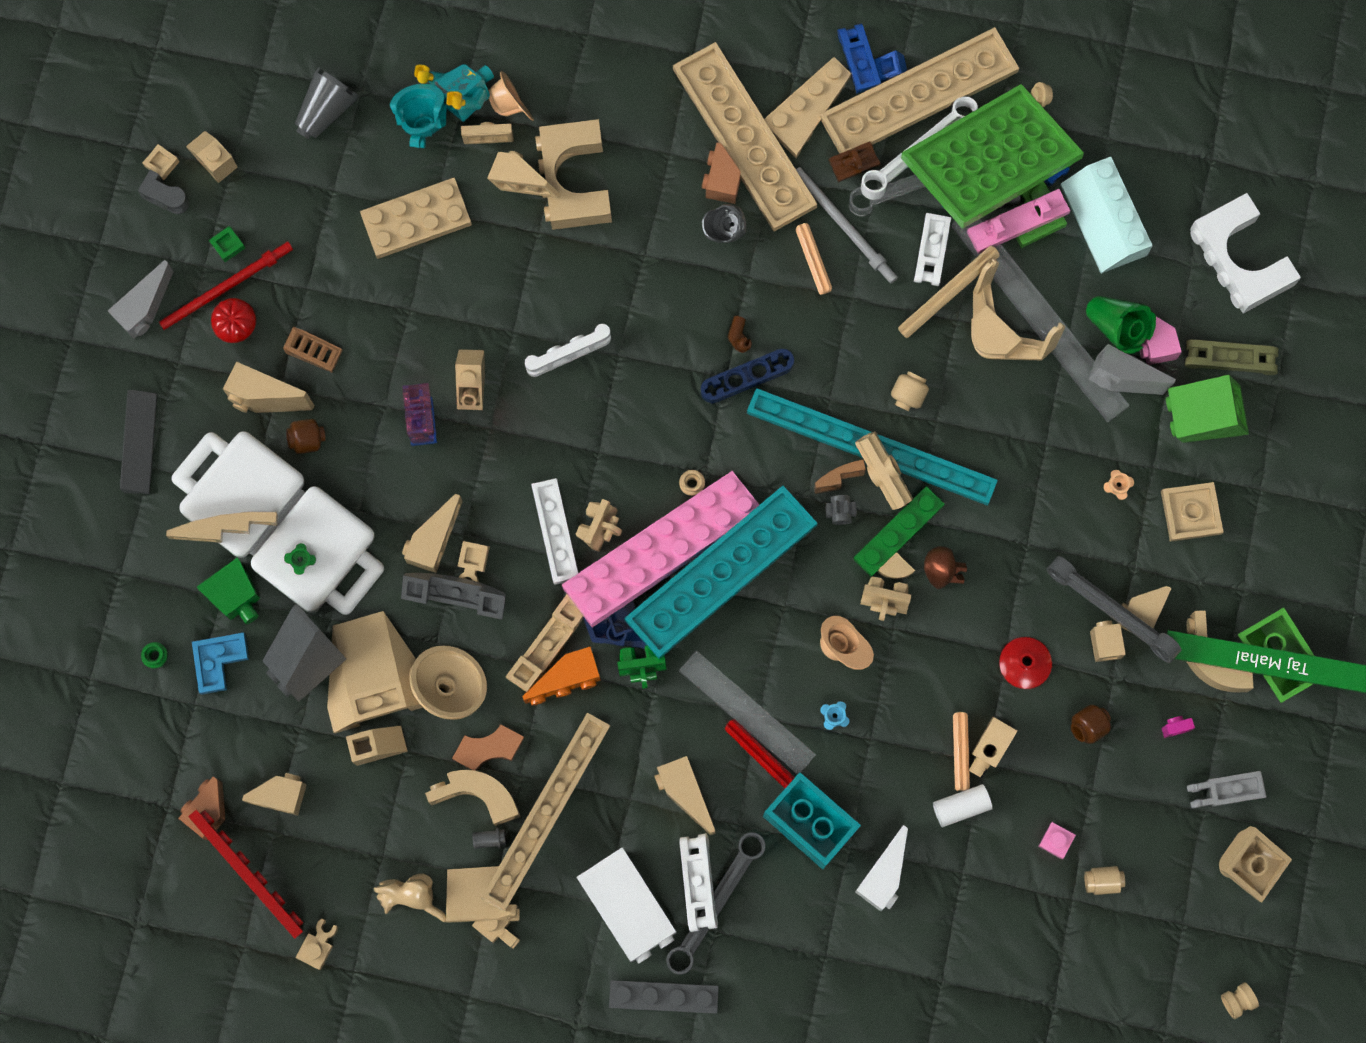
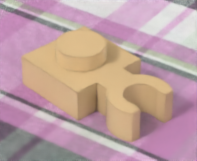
M463 541L458 567L465 568V570L459 576L460 578L466 579L470 577L472 581L479 582L476 574L477 571L485 572L490 546Z
M320 919L317 923L316 936L308 933L296 956L297 959L318 970L322 969L333 948V945L327 943L328 939L334 937L338 932V926L333 925L330 932H324L323 926L326 922L324 919Z

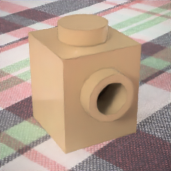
M1112 621L1096 623L1097 627L1090 631L1095 662L1122 659L1126 654L1121 625L1112 624Z

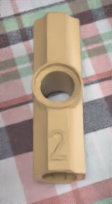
M874 431L857 440L855 444L867 464L868 474L873 483L880 487L892 510L899 509L912 501L913 497L900 476L901 471L892 455H888L877 433Z

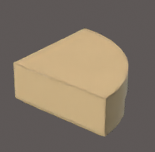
M897 552L878 570V573L882 576L893 579L906 578L915 572Z

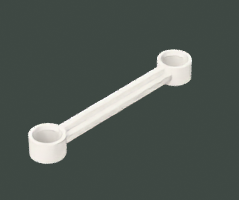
M966 96L956 99L953 103L952 112L907 149L965 117L957 113L956 109L958 107H968L972 112L977 110L978 106L975 100ZM902 153L880 171L871 170L864 174L861 192L866 198L877 200L883 197L887 184L908 167L901 159ZM869 180H877L883 187L879 190H871L866 187L865 183Z

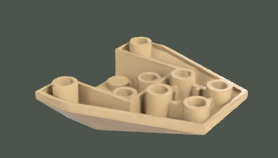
M384 611L333 626L332 643L346 658L329 675L327 709L334 733L359 727V722L408 708L410 711L423 708L414 697L410 687V671L416 658Z

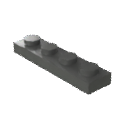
M611 980L609 1008L717 1014L719 986Z

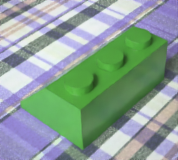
M1285 608L1280 609L1238 634L1243 644L1314 656ZM1263 675L1280 703L1313 685Z

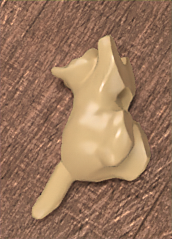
M426 874L413 875L406 883L396 879L382 881L379 883L380 886L374 888V891L378 893L377 899L384 908L385 914H388L395 905L401 904L414 909L425 910L442 922H446V915L443 911L432 905L433 881Z

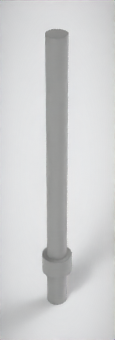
M801 167L797 168L796 171L811 195L870 260L869 264L875 271L879 270L890 284L895 282L898 276L886 264L887 260L881 253L877 254L804 170Z

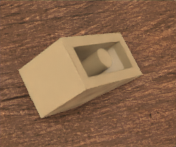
M206 131L186 146L218 183L237 168L233 157L216 138Z
M1165 586L1135 596L1127 604L1122 603V606L1151 628H1154L1171 588Z
M285 773L284 777L275 776L243 796L242 801L298 816L306 784L300 782V776Z

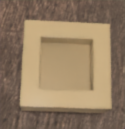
M159 144L143 161L144 167L158 173L162 180H165L179 163L177 157Z

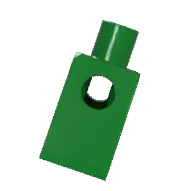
M238 558L197 586L198 590L230 620L239 615L247 625L258 618L259 615L252 605L259 601L260 596L246 567Z

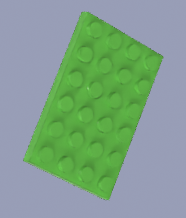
M1020 84L903 151L901 159L963 229L1082 159L1084 152L1026 88Z

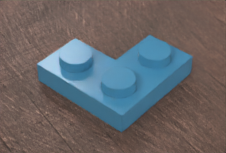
M245 633L192 642L199 693L202 695L227 690L223 664L249 660Z

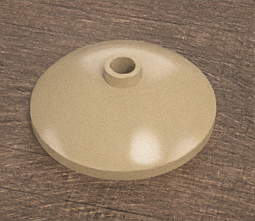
M451 646L429 648L417 657L410 671V687L414 697L425 710L437 717L451 720L468 717L481 706L487 692L485 674L479 663L461 649ZM439 688H443L446 693L442 692Z

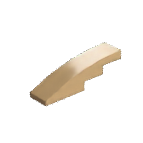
M242 512L217 515L167 530L166 536L168 539L222 543L223 532L250 534L251 524L277 526L278 514L277 512Z

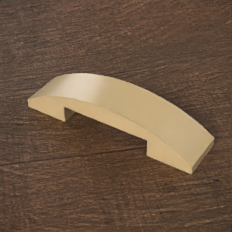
M568 595L558 605L552 614V618L523 657L520 656L506 675L508 680L525 692L545 673L583 620L584 616Z

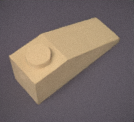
M515 151L497 153L487 179L500 190L554 198L560 197L561 193L523 160V156Z
M455 494L412 535L411 541H406L402 554L405 555L404 559L407 564L437 573L463 502L460 495Z
M686 756L657 767L659 774L654 777L659 790L665 789L667 796L709 835L715 834L713 823L688 757Z

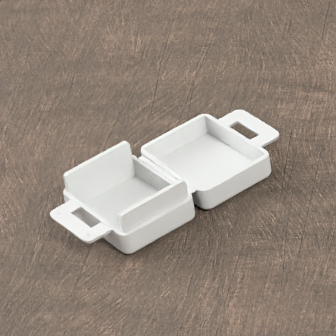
M213 432L207 433L172 475V482L188 494L180 503V512L191 522L223 514L277 512V526L251 524L250 534L223 532V541L219 544L238 558H244L249 553L253 555L251 559L253 570L309 613L318 611L326 601L341 614H350L384 571V565L366 551L374 541L373 529L319 487H310L306 492L301 490L304 486L303 475L248 432H239L229 444ZM212 451L215 452L219 457L198 482L191 478ZM302 543L306 545V550L309 554L316 557V563L309 565L302 575H297L294 573V568L284 561V556L286 553H291L296 549L297 544ZM298 557L297 560H298L299 562H301V561L303 560V558H302V557ZM357 563L365 571L345 596H343L336 590V587Z

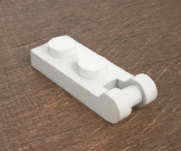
M926 213L914 282L921 283L926 281L931 282V285L939 286L951 217ZM924 266H934V272L924 271Z

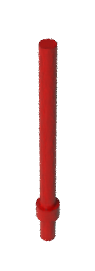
M287 241L273 251L268 250L261 255L262 258L159 321V324L163 330L169 328L267 266L270 268L278 263L276 260L291 252L293 248Z

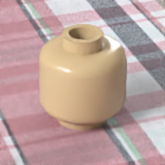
M909 371L907 375H899L891 391V396L897 400L895 405L907 411L911 407L915 409L920 408L929 391L928 385L925 384L927 380Z

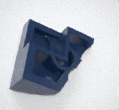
M633 601L594 627H591L584 618L591 641L645 649L647 645L624 619L636 609Z

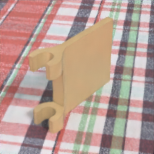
M499 866L447 869V923L520 920V910L517 909V905H508L504 912L481 899Z

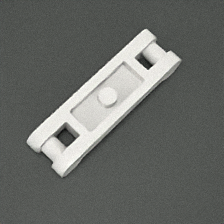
M599 324L595 328V332L587 336L578 335L572 338L569 344L562 347L560 345L554 346L540 357L528 356L525 359L528 375L537 377L608 345L611 341L609 327L606 324Z
M707 833L699 834L697 838L691 839L689 836L680 837L685 900L690 932L699 931L703 927H708L709 929L718 928L709 855L710 845ZM699 848V854L691 855V849ZM705 909L706 916L698 917L697 910Z

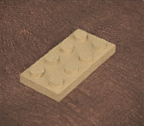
M455 178L360 211L377 259L472 225Z

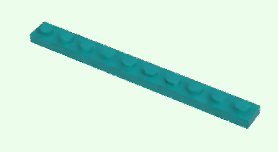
M757 388L747 410L748 415L861 458L863 457L855 442L863 436L872 433ZM878 435L888 455H892L896 460L901 473L988 506L998 481L997 479Z

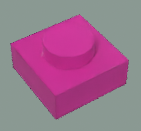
M1183 716L1168 719V724L1161 729L1164 738L1190 732L1195 727L1192 718L1184 720Z

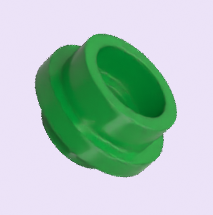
M157 642L147 644L141 652L142 662L152 669L163 666L168 658L167 649ZM156 651L159 652L158 659L152 660L151 654Z

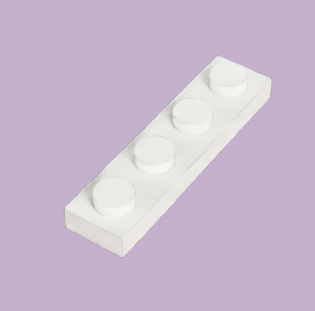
M557 478L531 484L554 585L564 583L578 574Z

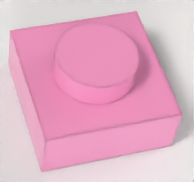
M1051 822L1039 847L1060 859H1064L1076 835Z

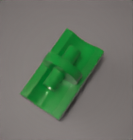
M645 646L646 658L636 659L634 648L620 649V662H617L619 676L630 675L631 683L642 682V689L648 688L647 681L657 679L656 671L666 670L665 656L658 659L648 646Z

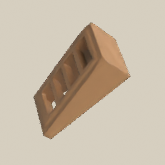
M296 327L292 328L283 347L286 354L331 373L343 351L341 348ZM299 338L302 339L301 342H300V344H299L298 349H295V347H296V345H297V343H298V341H299ZM308 342H310L312 344L310 346L308 353L306 354L304 353V350ZM318 346H320L322 348L316 359L314 358V354ZM330 350L332 352L327 363H325L323 359L327 351Z

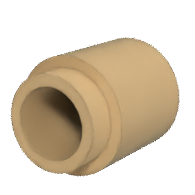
M1118 866L1091 868V871L1084 872L1087 893H1093L1094 895L1120 893L1121 887H1125V875L1123 871H1119Z

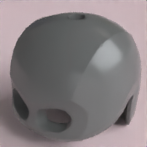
M724 204L708 211L703 216L702 230L704 235L711 241L730 243L739 240L746 234L745 215L741 208L736 205Z

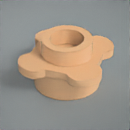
M1113 470L1110 474L1109 482L1104 484V491L1115 494L1119 500H1124L1128 496L1127 491L1129 488L1133 487L1134 480L1119 470Z

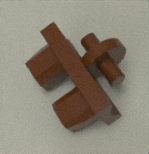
M871 141L835 155L828 160L838 183L880 166V161L874 152Z

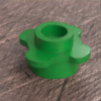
M300 543L296 545V549L291 553L285 554L284 561L294 568L295 574L302 575L309 565L316 563V557L309 554L305 544ZM298 557L303 558L301 562H299L297 559Z

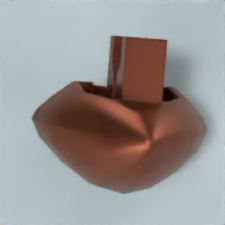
M945 546L935 547L927 553L924 560L926 576L931 585L936 589H942L949 583L964 584L963 574L958 575L957 573L960 571L967 572L966 563L955 562L952 549Z

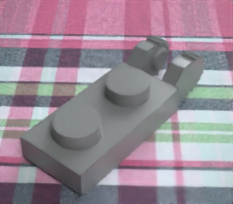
M1261 771L1209 779L1207 782L1187 786L1188 792L1194 793L1209 789L1210 799H1197L1190 802L1191 808L1210 805L1215 807L1267 797Z

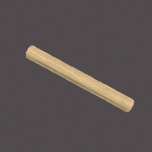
M992 245L984 250L904 321L898 328L900 333L906 338L910 337L981 274L983 267L988 262L991 263L994 258L998 259L1000 256L998 250Z

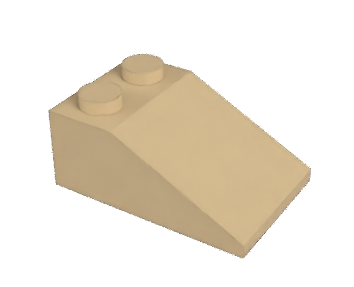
M236 362L223 387L224 392L228 396L227 399L234 403L233 407L245 413L247 410L255 413L310 411L315 406L307 392Z

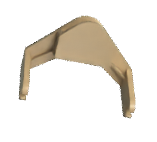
M994 258L991 263L988 262L983 267L973 291L971 337L974 348L980 356L986 359L1043 360L1056 348L1065 325L1060 322L1057 327L1054 326L1048 333L1045 341L1022 338L996 315L991 282L999 265V262Z

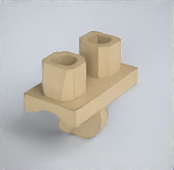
M602 499L601 503L589 502L586 515L593 518L591 526L579 525L576 536L593 550L600 552L604 541L609 542L612 535L620 536L622 530L616 526L619 518L616 517L618 510L610 505L609 501Z
M872 576L868 585L865 584L860 604L871 606V611L880 612L879 620L884 621L886 614L896 616V613L907 614L911 595L908 594V584L895 583L892 591L883 589L884 580L882 578Z

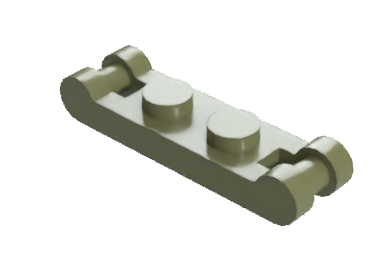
M1205 340L1186 341V350H1188V357L1185 358L1186 368L1255 372L1264 375H1276L1278 373V365L1275 364V359L1278 357V347ZM1199 351H1206V358L1198 357ZM1259 356L1265 357V363L1259 362Z

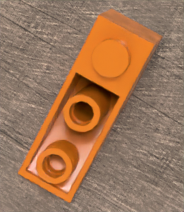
M591 647L565 654L522 696L525 704L531 703V706L546 702V697L552 695L560 698L571 694V690L581 687L582 690L595 687L597 685L596 682L601 681Z

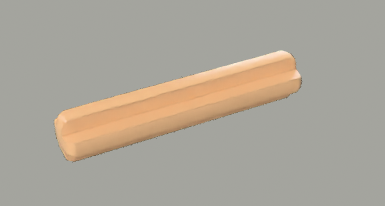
M808 223L800 224L796 227V233L820 295L832 291V285Z
M956 712L953 715L955 789L957 791H965L970 788L968 714Z

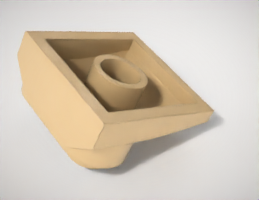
M1250 826L1237 834L1221 857L1219 869L1225 877L1232 879L1242 889L1262 903L1292 859L1257 828Z

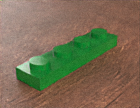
M926 486L853 560L870 577L874 576L945 504Z

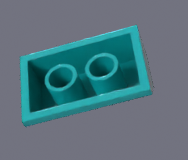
M800 772L763 814V817L821 869L828 865L861 826Z

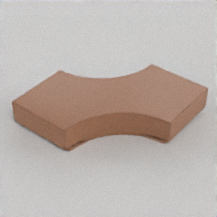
M500 725L494 733L484 738L464 736L452 759L474 771H478L485 762L492 759L503 758L512 761L524 737Z

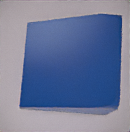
M896 50L874 59L881 83L907 71L904 55Z

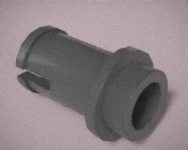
M497 827L494 831L472 833L474 849L495 846L501 849L502 846L507 845L505 829L500 830Z

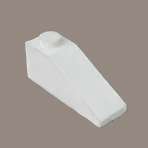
M904 825L855 891V893L880 911L885 907L890 909L899 897L895 892L899 888L908 828Z

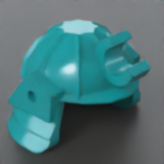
M431 84L408 86L399 91L390 102V108L395 114L397 125H402L404 131L411 135L410 147L425 148V137H432L440 128L446 126L447 105L443 104L444 93L437 86Z

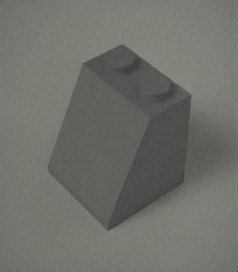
M295 604L265 655L263 662L269 668L266 674L275 684L280 681L277 687L285 696L289 697L292 694L299 702L342 664L346 658L305 612Z

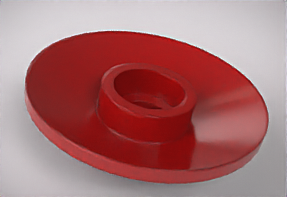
M1020 637L1010 641L1004 647L1000 655L999 667L1005 680L1012 686L1020 689H1033L1043 684L1049 677L1052 669V658L1046 646L1040 641L1030 637ZM1024 657L1031 659L1032 663L1030 666H1025L1022 663Z

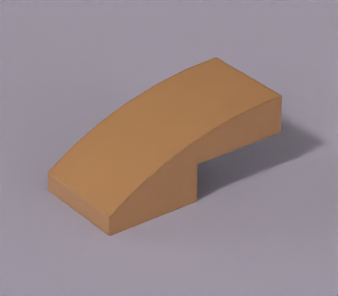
M864 460L842 465L825 474L815 482V494L840 490L841 479L864 476Z

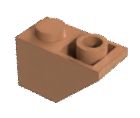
M716 143L715 151L710 150L707 165L711 166L709 174L704 175L702 189H706V198L735 204L741 181V171L723 145Z
M212 777L210 780L206 779L198 788L200 793L193 801L189 800L185 803L180 811L182 814L178 818L205 840L208 839L188 816L196 809L200 812L206 810L215 820L212 826L216 830L225 821L223 783L215 777Z

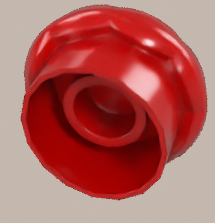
M226 299L220 302L212 312V330L224 342L238 343L244 341L255 329V311L249 303L242 299Z

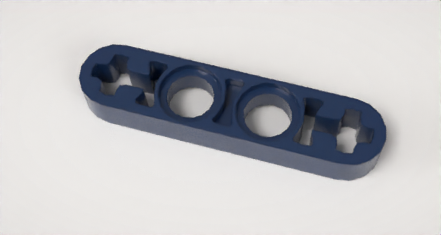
M779 349L710 377L701 385V397L708 403H717L785 375L793 368V354L787 349ZM780 356L783 359H789L786 367H783L782 364L775 365L773 367L775 372L771 373V368L767 361L770 360L771 365L778 362V357ZM762 365L766 369V374L760 378L755 377L752 374L753 367ZM732 375H739L743 379V383L739 387H732L728 379ZM720 380H724L727 392H724L722 387L716 390L715 396H712L711 393H705L708 391V386L712 385L713 388L720 387Z

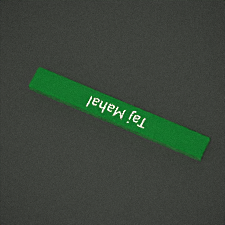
M1167 631V635L1172 637L1182 649L1175 660L1366 693V665Z

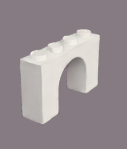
M1247 193L1197 219L1190 228L1193 241L1201 246L1206 262L1210 266L1213 265L1218 273V281L1223 287L1228 289L1233 305L1236 308H1240L1242 313L1290 289L1301 278L1288 256L1259 271L1244 270L1230 259L1227 252V239L1234 233L1255 223L1260 215V212Z

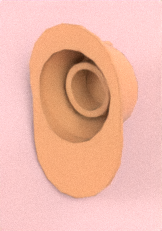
M501 71V79L488 90L492 108L502 116H510L523 111L530 120L534 121L532 115L520 100L511 80Z
M831 616L822 623L820 645L823 653L828 658L840 661L845 666L855 670H862L870 666L874 657L872 647L847 619L841 616Z

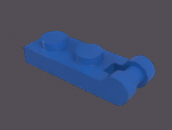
M863 24L854 25V28L848 30L846 28L838 29V38L845 54L856 93L865 92L880 85L881 81ZM857 38L858 41L850 43L849 39Z

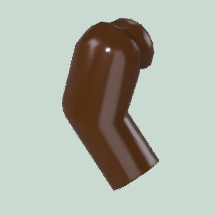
M734 316L728 339L736 351L744 353L752 346L751 340L747 339L742 333L746 319Z

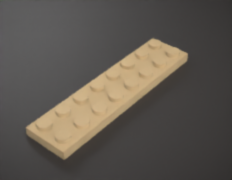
M993 28L821 113V122L839 153L869 141L873 145L953 105L954 101L958 98L970 97L1018 73L1019 67L996 28Z
M715 42L674 64L673 70L718 143L723 145L741 171V180L772 230L776 231L816 209L817 203L717 43Z

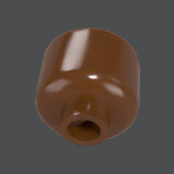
M314 419L292 422L290 428L286 429L288 447L297 454L318 451L321 447V442L325 441L324 427H319Z
M1093 704L1088 705L1073 715L1071 732L1078 741L1093 744L1109 733L1111 717L1104 708Z

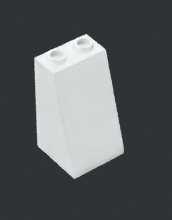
M620 848L577 876L580 884L631 963L635 960L638 964L652 955L650 950L658 945L662 949L674 941L672 936L676 934L675 929L623 848Z

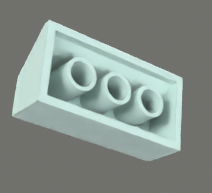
M1111 157L1086 166L1060 184L1101 274L1148 255L1153 245Z

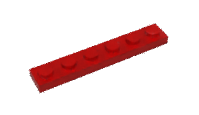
M198 809L188 816L190 820L295 939L303 932L301 925L304 922L294 911L290 914L283 907L286 903L277 891L271 893L265 885L268 881L259 871L253 873L247 866L250 860L241 850L236 853L230 846L233 842L223 830L218 832L212 826L215 820L206 810L200 812Z

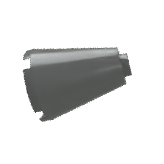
M318 67L297 116L295 125L298 126V129L296 131L308 140L311 136L316 139L357 101L359 95L350 91L347 86Z

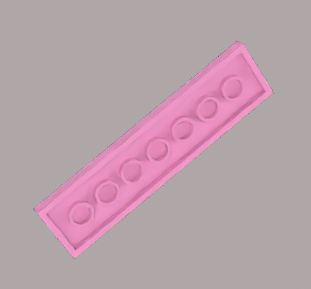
M731 471L563 583L562 587L590 626L594 627L698 557L758 507L759 504L734 472Z

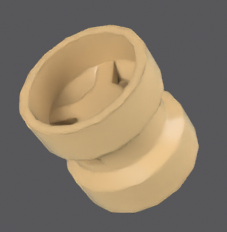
M1245 982L1239 985L1234 993L1227 991L1221 995L1222 1002L1233 1019L1242 1016L1243 1010L1252 1011L1259 1007L1254 992Z

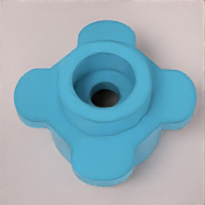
M839 701L837 704L830 706L824 704L821 707L820 711L825 719L823 725L827 730H832L836 726L846 727L849 724V718L846 717L845 712L846 704ZM836 713L837 718H833L832 715Z

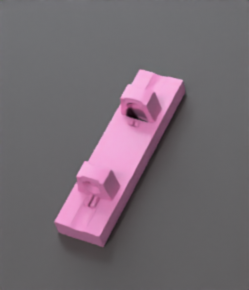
M1057 189L973 226L967 230V234L979 254L991 245L993 247L1066 216L1070 213V209L1060 189ZM1038 206H1039V208H1040V210H1041V215H1040V217H1039V215H1038V213H1037L1035 207H1038Z

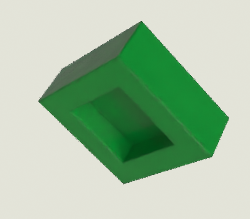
M230 226L209 240L224 262H227L245 249V246Z

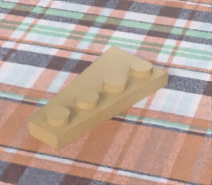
M835 57L764 119L776 139L795 158L798 157L801 149L808 142L813 131L820 123V114L830 108L851 78V73Z

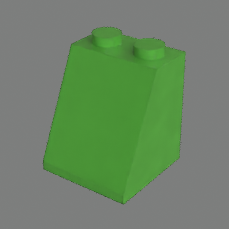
M1230 375L1168 388L1169 397H1166L1168 411L1172 412L1173 421L1170 422L1173 437L1176 436L1182 443L1249 434L1241 387Z

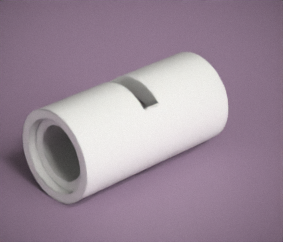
M982 784L933 802V808L941 827H945L992 810V803L985 786Z

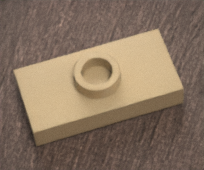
M484 122L475 126H461L464 144L514 141L511 124Z

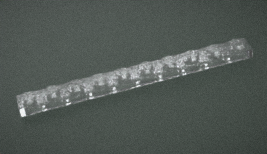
M979 219L963 229L954 221L951 227L977 258L981 253H977L967 234V230L983 221ZM1001 244L995 246L1000 256L996 259L999 265L993 277L994 281L1041 340L1045 341L1048 333L1054 326L1057 327L1060 322L1063 325L1065 324ZM1065 325L1061 338L1052 353L1104 419L1110 422L1130 405L1119 392L1102 388L1088 379L1095 361Z

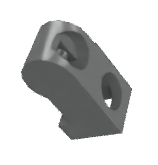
M149 170L138 189L141 197L174 214L184 213L189 207V200L184 191L179 187H169L163 184L160 175Z

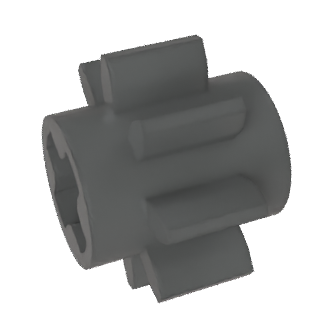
M848 495L832 496L831 503H826L825 506L826 518H832V524L835 525L849 524L852 522L851 517H856L857 514L856 502H850V496Z

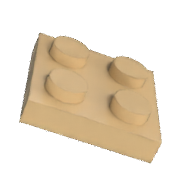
M1214 482L1162 489L1161 496L1170 542L1222 535L1223 527Z

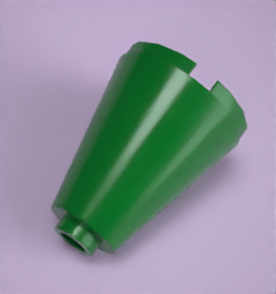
M1096 296L1088 303L1086 308V315L1089 320L1118 350L1124 353L1133 354L1144 348L1141 345L1146 339L1150 341L1156 328L1155 313L1151 312V308L1145 304Z

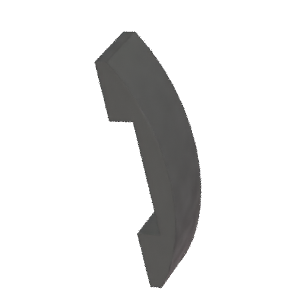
M405 573L403 575L401 599L426 604L428 600L476 609L477 615L503 619L506 594L491 586L460 577L431 573Z

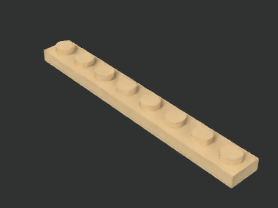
M589 713L586 714L481 899L505 912L610 725Z

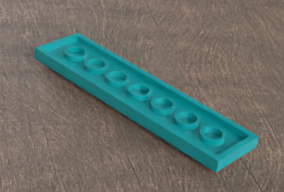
M784 486L780 487L624 618L625 621L655 656L660 659L817 527L818 523Z

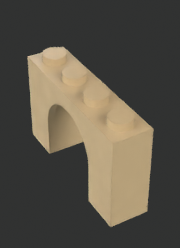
M599 119L539 127L540 136H535L537 151H542L543 159L538 160L540 175L545 174V180L561 193L559 198L543 196V198H548L549 206L544 207L546 222L551 221L552 230L612 222L608 190L573 193L564 189L556 179L559 167L568 158L576 155L603 152Z

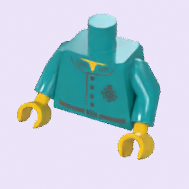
M419 64L415 66L414 76L421 84H426L429 81L431 85L437 86L444 93L443 104H446L447 109L461 121L466 120L474 111L481 109L484 102L489 99L490 93L485 83L494 78L492 71L486 65L476 72L464 64L450 72L440 73L430 72L428 66Z

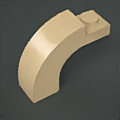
M1194 611L1190 615L1186 624L1188 634L1207 637L1206 611ZM1187 662L1192 671L1203 682L1216 689L1227 692H1249L1254 688L1253 673Z
M458 770L449 772L447 776L450 784L446 785L445 782L437 783L430 787L431 791L425 793L430 805H435L459 795H474L485 802L495 826L521 817L517 805L507 789L495 778L479 771Z

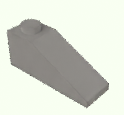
M165 260L108 310L111 316L133 339L143 335L149 329V325L155 318L174 271Z
M1109 344L1097 355L1088 378L1098 386L1110 391L1163 395L1176 380Z

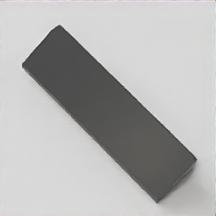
M137 390L127 391L120 490L124 493L150 494L157 394Z

